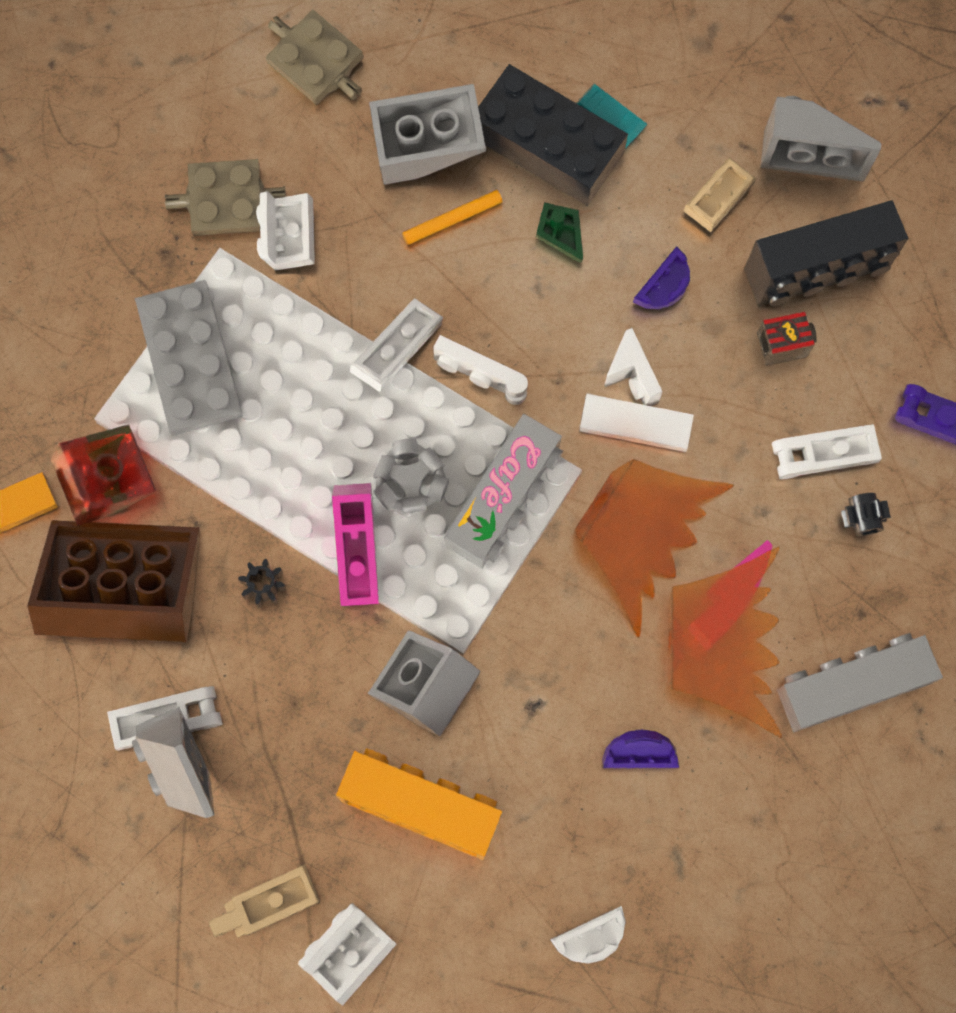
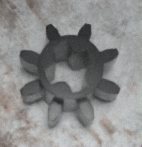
M863 493L850 497L848 499L849 506H846L845 510L841 511L845 528L853 527L856 536H866L883 531V522H887V519L891 518L887 500L880 502L877 499L876 493Z
M267 559L263 560L262 566L254 567L249 562L247 565L250 571L247 576L238 577L241 584L248 586L241 595L245 600L254 596L258 608H261L263 601L271 600L276 605L278 602L275 595L278 590H286L285 584L276 580L282 576V569L279 567L271 571ZM263 577H267L270 585H264L262 590L259 591L255 582H261Z

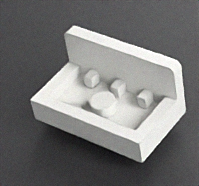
M268 191L261 192L260 205L256 209L261 238L257 240V250L260 258L275 271L315 264L313 198L308 193L275 199Z
M352 903L347 909L342 910L335 916L331 927L319 940L309 945L298 965L343 1006L397 944Z

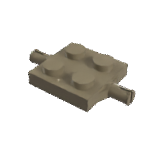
M313 9L292 28L285 24L278 16L273 18L274 22L272 20L269 22L268 28L281 37L280 43L266 56L269 65L316 105L329 93L338 88L344 91L352 100L357 99L356 94L359 96L362 88L355 84L349 76L352 69L364 58L362 50Z
M258 159L188 164L189 183L186 194H165V206L167 210L188 209L193 236L260 231V224L256 214L257 206L260 205V193L268 191L277 199L286 197L285 186L264 188L260 179Z

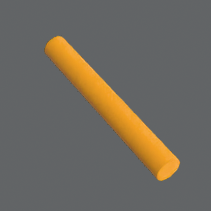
M494 190L402 232L404 241L407 245L419 241L502 203V197L498 190Z

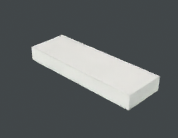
M414 298L351 365L350 372L380 392L442 325L444 317Z
M586 394L579 431L686 452L694 415Z

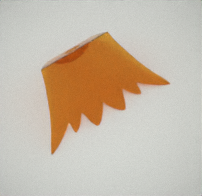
M633 459L609 475L576 526V537L589 550L611 583L627 613L637 638L640 637L642 624L641 590L651 598L655 597V588L650 571L665 577L675 578L676 568L668 546L687 547L697 543L694 534L685 524L683 518L694 519L705 516L706 512L695 503L720 495L732 488L734 484L690 478L661 470Z
M778 546L728 571L672 587L668 605L667 678L672 689L694 695L733 711L756 723L768 732L782 738L774 719L762 702L755 696V694L771 695L772 691L764 681L752 673L774 667L780 663L775 654L761 643L755 641V639L760 638L774 628L779 622V618L752 608V606L761 602L771 591L769 587L754 586L773 563L780 549Z

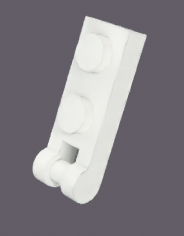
M441 335L438 337L433 347L434 360L437 361V364L442 369L451 373L459 371L470 376L469 379L477 386L482 388H489L491 386L505 393V398L510 404L519 405L524 402L527 395L528 381L523 374Z
M874 424L783 438L772 442L774 455H778L780 466L777 467L779 479H790L799 475L879 463L882 459ZM802 450L804 460L794 462L792 452Z
M214 686L203 687L107 712L115 750L120 751L133 747L132 741L136 739V725L180 707L191 732L222 725L220 712H216L213 701L217 698ZM199 704L201 715L190 718L188 706Z

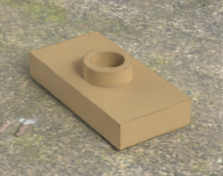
M728 158L686 204L684 212L708 231L712 232L754 185L756 177L731 158Z

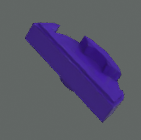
M677 246L634 297L633 303L646 309H663L672 306L683 297L690 282V269L687 264L686 255Z
M643 729L628 731L614 738L606 747L602 758L603 768H680L676 747L670 739L656 731Z

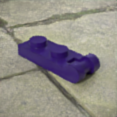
M906 385L903 393L905 401L902 407H898L895 420L905 426L956 445V402L929 393L919 385ZM918 406L927 408L925 416L917 412Z

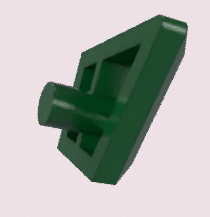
M544 202L536 237L581 263L583 261L579 210Z

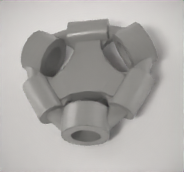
M416 439L395 441L392 444L393 448L388 454L381 455L373 475L376 479V489L373 492L380 503L388 511L391 508L400 509L406 514L425 511L428 505L437 501L442 502L449 484V479L446 478L443 471L444 463L430 447L425 449L417 444ZM419 455L418 462L414 464L398 465L395 459L405 460ZM433 474L435 476L428 496H425L420 491L421 485L427 475ZM393 480L402 488L404 496L401 500L398 499L394 491L386 484L387 481Z

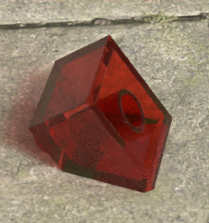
M129 424L59 443L51 458L77 526L110 517L156 492Z

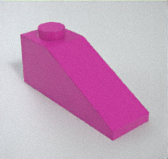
M371 483L334 485L332 503L341 606L379 604Z

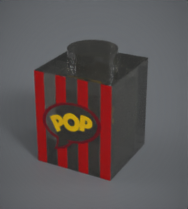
M805 311L763 320L757 332L766 366L808 357L817 342L815 327L812 322L808 323Z

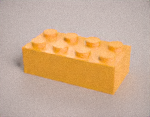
M366 748L364 754L357 751L353 752L336 793V797L341 802L484 860L502 814L501 810L496 809L497 801L475 793L473 799L460 794L461 787L442 778L438 779L437 784L425 780L424 771L402 763L400 769L388 764L387 756Z

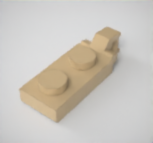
M303 865L232 897V901L224 904L227 913L208 923L214 937L234 930L237 938L245 934L250 935L319 903L320 900L306 866Z

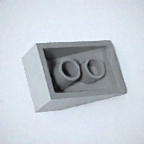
M474 84L369 102L384 185L419 179L486 151Z
M797 96L777 97L764 130L760 168L864 182L881 150V143L813 101L802 100Z
M180 707L136 725V739L132 741V745L140 762L147 761L152 773L147 776L156 796L162 794L169 807L204 818L214 816L210 773Z

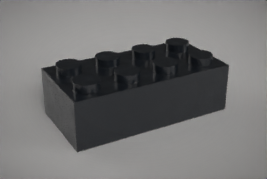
M511 64L506 67L478 106L485 146L587 207L625 152L628 133Z
M893 200L756 240L744 271L758 307L769 303L771 306H778L789 301L792 296L802 293L804 296H812L821 292L824 287L832 284L845 286L854 282L862 275L870 273V276L874 277L884 274L891 269V265L896 257L900 255V251L909 238Z

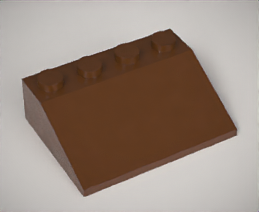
M51 520L27 605L34 634L187 642L193 609L200 537L199 527Z

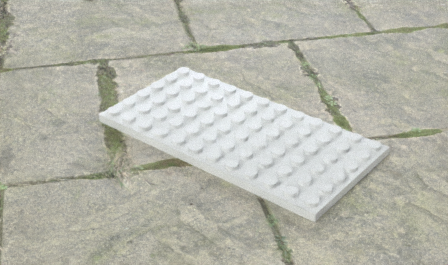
M219 248L195 282L206 280L243 417L171 436L149 351L146 347L96 415L95 421L114 434L128 427L130 434L124 438L126 442L337 576L338 565L332 503L334 485L371 483L379 603L463 656L582 473V469L562 457L553 470L548 467L545 469L540 477L544 481L542 488L533 501L527 498L520 510L525 513L514 531L507 529L500 540L505 545L494 563L488 560L482 569L444 546V536L514 428L409 363H406L379 392L350 372L351 365L373 341ZM416 439L417 444L425 449L430 447L444 463L443 471L446 478L449 479V484L442 502L437 501L428 505L425 511L406 514L400 509L391 508L388 511L380 503L373 492L376 489V479L373 475L381 455H387L393 448L392 444L395 441ZM419 455L411 459H395L398 465H410L418 462ZM429 474L425 477L420 489L423 495L428 496L435 475ZM393 480L387 481L386 484L394 491L398 499L401 500L404 496L402 488Z

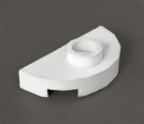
M622 906L554 937L550 941L560 954L571 961L587 964L602 961L616 951L623 938L626 921Z

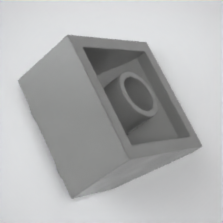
M408 630L368 694L416 725L441 736L481 671L454 649Z

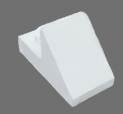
M631 328L624 333L604 386L607 387L631 377L629 379V387L636 400L641 398L643 405L653 406L659 403L663 391Z

